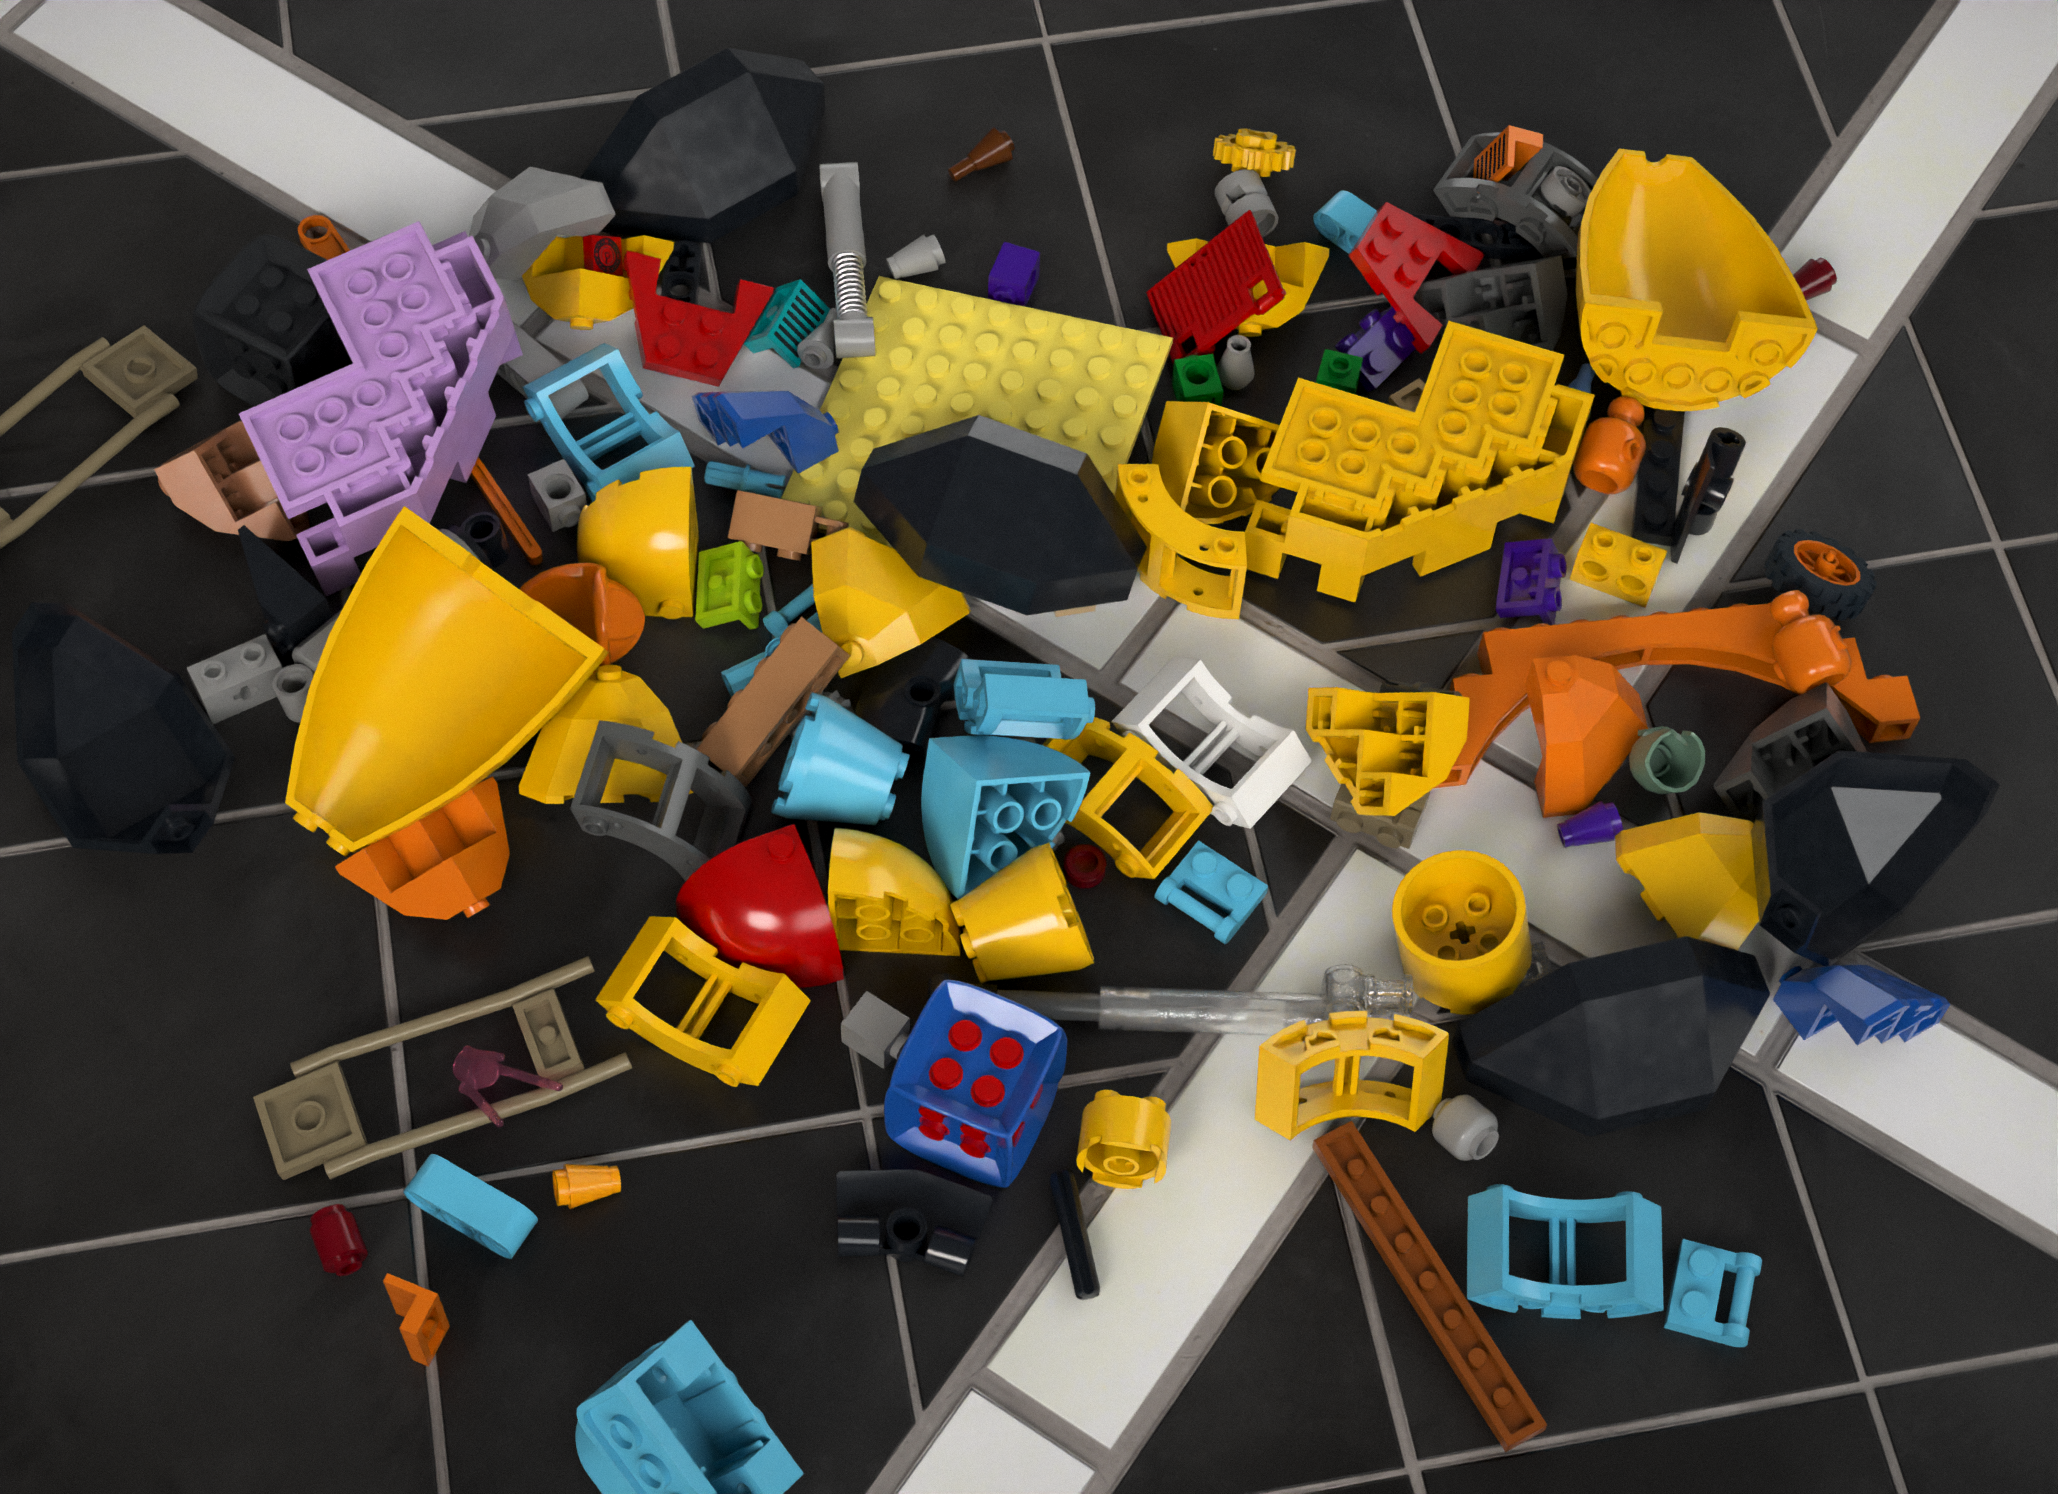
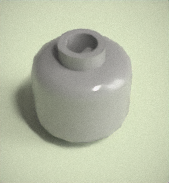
M1463 1094L1453 1099L1446 1098L1435 1108L1432 1134L1435 1140L1455 1158L1462 1161L1479 1160L1487 1156L1496 1146L1499 1139L1497 1118L1474 1097Z

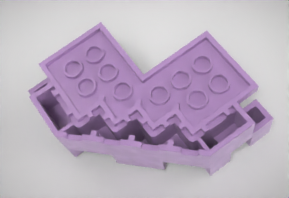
M420 221L307 269L353 364L239 413L288 519L326 502L332 511L334 518L296 534L325 596L340 591L358 581L361 573L354 557L379 545L404 506L430 524L449 479L467 483L496 417L488 394L489 388L500 365L523 355L505 298L473 236L468 237L465 231L431 245Z

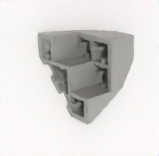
M528 167L493 193L473 216L469 237L473 236L495 279L519 280L557 235L581 237L598 235L616 214L603 183L546 171L537 167Z

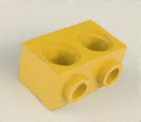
M1590 523L1577 553L1569 580L1646 608L1661 571L1667 550Z

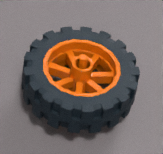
M1795 529L1794 532L1790 530L1783 532L1776 540L1764 562V568H1766L1765 575L1767 579L1773 581L1772 586L1778 592L1801 591L1809 600V613L1814 611L1820 615H1825L1829 619L1830 617H1835L1836 620L1845 621L1847 617L1850 619L1856 618L1863 611L1877 586L1873 570L1867 568L1868 564L1862 557L1857 558L1854 555L1855 551L1848 546L1843 547L1838 544L1839 541L1831 537H1828V539L1821 536V533L1815 531L1806 533L1804 529Z

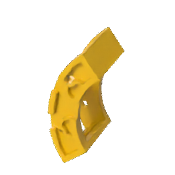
M1118 464L1115 498L1147 546L1137 570L1140 574V580L1162 598L1170 597L1187 605L1186 610L1222 619H1239L1247 571L1245 532L1212 527L1186 513L1167 492L1161 479L1159 464ZM1200 547L1206 548L1208 550L1202 551L1200 550ZM1177 553L1203 564L1231 569L1230 576L1218 575L1199 569L1183 560Z
M1094 717L1093 722L1086 723L1080 735L1072 740L1048 738L1042 744L1043 746L1059 751L1080 764L1088 755L1097 756L1114 763L1082 800L1073 821L1066 820L1065 823L1073 826L1098 844L1115 860L1116 867L1130 878L1155 879L1212 812L1213 805L1179 768L1173 774L1170 769L1155 759L1159 753L1156 749L1130 732L1123 738L1110 731L1111 727L1108 721ZM1135 777L1149 786L1173 810L1170 817L1140 852L1114 827L1101 818Z
M649 916L595 1000L608 1011L606 1017L613 1024L623 1029L630 1028L647 1041L676 1058L716 1075L721 1081L730 1086L737 1087L739 1083L759 1086L811 1000L783 973L766 971L744 962L737 969L717 959V948L693 933L676 917ZM663 951L706 979L703 987L676 1028L652 1014L633 999ZM728 992L759 1004L731 1050L699 1040Z
M1368 1011L1329 1013L1328 1020L1309 1025L1306 1024L1305 1020L1290 1025L1272 1035L1259 1046L1255 1120L1290 1141L1302 1131L1316 1124L1345 1117L1382 1119L1416 1132L1433 1115L1435 1108L1441 1102L1449 1033L1423 1021L1394 1014L1393 1020L1367 1017ZM1361 1056L1388 1058L1413 1066L1412 1089L1391 1083L1359 1080ZM1335 1059L1333 1081L1300 1088L1302 1073L1316 1065Z

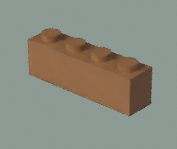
M801 617L797 623H793L785 629L780 637V644L774 652L758 663L754 670V677L747 686L737 691L731 697L727 706L728 710L720 720L712 723L705 730L701 738L702 742L697 747V750L710 757L709 760L721 770H728L743 786L747 787L807 711L805 707L812 692L820 694L850 655Z

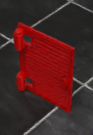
M1248 210L1150 288L1146 294L1162 336L1173 338L1169 354L1174 365L1175 359H1181L1189 355L1214 354V350H1216L1214 344L1251 315H1264L1285 298L1286 291L1282 287L1251 210ZM1264 280L1268 292L1259 299H1256L1251 289ZM1193 335L1197 347L1187 354L1183 350L1182 343Z

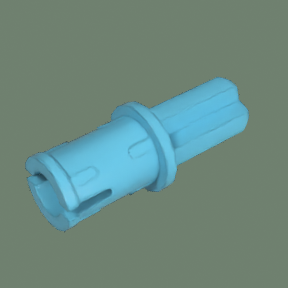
M716 461L708 462L704 474V482L706 484L781 498L784 490L768 487L767 484L785 486L786 475L753 470L749 464L744 468Z

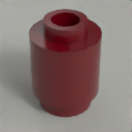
M342 1204L329 1205L315 1212L310 1218L312 1224L310 1234L324 1271L336 1273L337 1276H346L359 1270L362 1267V1262L368 1256V1251L353 1213L348 1212Z

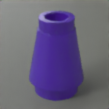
M1599 801L1564 822L1557 824V831L1564 848L1615 841V836L1623 830L1620 815L1613 802L1603 804L1602 801Z

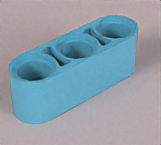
M1341 190L1314 214L1313 222L1320 234L1350 254L1377 210L1352 193Z
M435 1154L429 1155L403 1192L420 1209L508 1259H512L538 1222L536 1215L520 1202Z

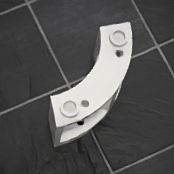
M1174 656L1111 722L1121 737L1125 738L1130 732L1156 749L1159 753L1155 759L1170 769L1173 774L1179 768L1213 805L1210 814L1214 815L1222 824L1227 826L1235 824L1251 829L1310 765L1312 760L1294 730L1277 726L1256 714L1248 719L1230 705L1233 697L1214 679L1201 659ZM1180 691L1215 725V728L1184 761L1171 752L1149 726L1154 718ZM1235 741L1261 758L1230 789L1202 775Z

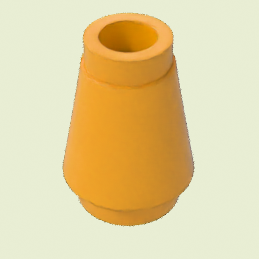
M564 1164L563 1169L553 1170V1189L557 1206L568 1205L569 1209L610 1196L613 1193L621 1192V1179L617 1165L608 1167L601 1165Z

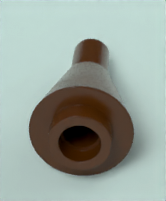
M993 127L967 154L965 159L948 169L951 178L957 182L974 170H982L1013 160L1011 151L1015 150V146L1010 136L1004 130L999 132Z

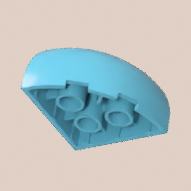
M982 735L929 738L922 783V823L932 864L935 871L944 881L947 889L957 899H960L1031 848L1049 843L1053 848L1056 844L1052 840L1066 820L1073 821L1082 803L1090 771L1076 760L1059 751L1024 740Z

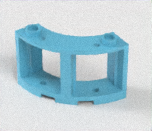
M603 343L523 386L528 397L524 404L529 415L535 422L541 421L562 457L585 486L592 502L596 500V492L618 479L622 484L638 480L640 472L669 467H695L680 431L670 426L657 411L649 414L640 403L639 399L643 396L642 391L630 373L618 348ZM599 368L626 414L575 441L559 417L548 395ZM639 435L649 444L604 470H601L592 462Z
M961 659L953 686L959 719L968 720L964 724V730L968 734L1072 740L1080 735L1086 723H1092L1094 720L1095 701L1093 697H1088L1086 680L1061 678L1059 665Z
M1504 1184L1490 1185L1486 1188V1191L1468 1196L1467 1299L1512 1313L1518 1311V1305L1526 1309H1541V1317L1581 1319V1311L1604 1313L1607 1310L1608 1318L1629 1317L1662 1311L1664 1306L1661 1206L1644 1199L1640 1193L1632 1191L1620 1192L1615 1197L1570 1200L1534 1196L1515 1191L1511 1186ZM1509 1216L1549 1222V1283L1530 1281L1509 1274ZM1626 1220L1627 1281L1603 1285L1577 1286L1576 1223H1602Z

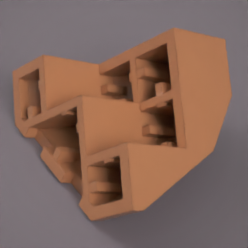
M242 420L205 438L154 469L158 476L161 490L171 498L174 505L215 532L239 535L238 529L245 525L259 538L291 541L297 538L296 534L310 527L307 512L288 519Z

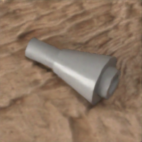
M831 308L824 322L797 346L799 358L811 368L827 369L834 362L833 319H837L836 308Z

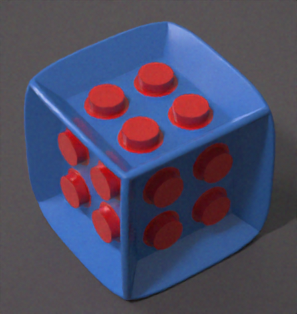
M943 980L928 999L893 1070L890 1086L886 1091L884 1099V1123L888 1136L909 1152L964 1177L991 1186L1009 1187L1026 1162L1054 1102L1058 1083L1063 1076L1066 1064L1067 1036L1064 1029L1043 1014L991 991L961 981Z

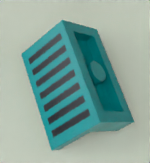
M801 279L778 286L749 333L744 345L753 354L773 348L793 369L797 368L802 361L797 353L798 344L824 322L830 308Z

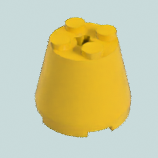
M1049 843L1031 848L959 900L950 903L958 926L965 925L962 928L963 933L960 934V938L968 958L971 959L977 956L972 961L981 984L994 980L1077 971L1094 964V956L1079 913L1076 911L1066 885V880Z

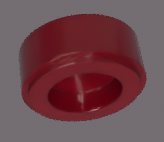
M1079 844L1072 847L1066 853L1063 872L1070 884L1078 888H1092L1103 880L1106 871V858L1099 848L1090 844Z

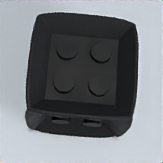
M262 234L248 243L207 287L193 311V330L205 367L209 374L224 389L255 407L353 364L307 270L328 260L286 239Z

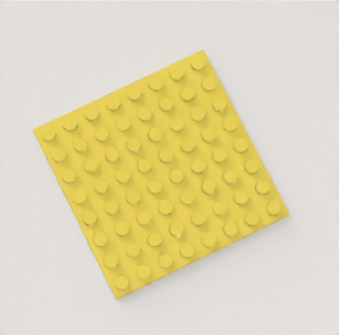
M879 276L866 304L867 316L873 317L875 356L843 358L820 409L822 414L830 413L837 424L839 433L835 435L839 451L799 474L794 469L781 499L823 507L821 517L849 523L848 527L865 533L864 536L884 545L890 544L853 502L861 470L872 450L976 415L987 417L1087 453L1115 496L1118 464L1128 463L1173 344V338ZM819 523L818 532L826 534L828 525Z

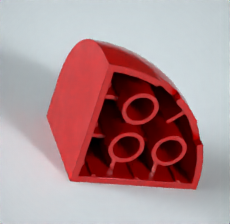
M794 824L749 839L721 852L698 868L681 887L676 899L677 916L693 933L717 948V959L737 969L744 962L766 971L783 973L798 988L826 985L844 980L840 949L830 913L812 864Z

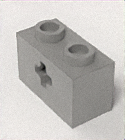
M265 634L187 667L196 694L212 724H216L277 697L273 690L272 682L274 676L282 669Z

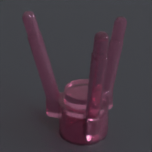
M466 1045L457 1055L453 1064V1073L456 1079L461 1081L459 1092L469 1096L497 1127H502L504 1121L477 1090L492 1086L497 1081L499 1075L555 1091L563 1089L562 1083L496 1062L505 1060L503 1053L480 1050Z

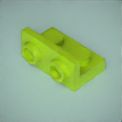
M742 541L699 552L695 621L703 629L740 620L750 630L759 627V612L762 610L760 580L763 577L764 568L760 557L754 554Z

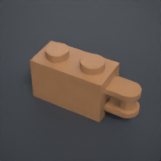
M737 490L728 538L742 541L754 552L761 553L764 545L778 548L777 556L801 561L802 553L812 554L811 542L817 538L819 523L828 525L826 535L848 528L849 523L821 517L823 507Z

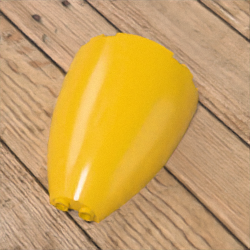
M1618 149L1601 172L1588 197L1578 233L1576 300L1581 340L1591 367L1604 383L1608 382L1620 390L1622 396L1631 397L1644 406L1661 410L1699 411L1717 408L1720 401L1739 395L1745 399L1771 385L1770 379L1786 366L1792 368L1809 347L1818 330L1805 297L1778 248L1746 208L1694 158L1666 154L1665 158L1660 161L1650 162L1646 159L1645 151Z
M404 506L365 565L329 633L308 690L295 742L285 803L297 811L293 817L295 821L313 833L318 827L323 829L330 836L326 843L347 857L350 852L354 853L399 832L456 800L508 762L565 706L602 663L609 652L543 604L529 597L479 561L466 549Z

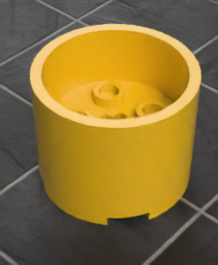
M1468 850L1442 852L1421 861L1402 879L1394 895L1392 918L1403 971L1412 990L1420 998L1423 997L1435 1005L1450 1009V1013L1466 1015L1476 1014L1513 994V991L1524 979L1528 968L1530 969L1532 950L1524 893L1519 881L1511 870L1497 859L1486 854ZM1461 941H1467V944H1461Z

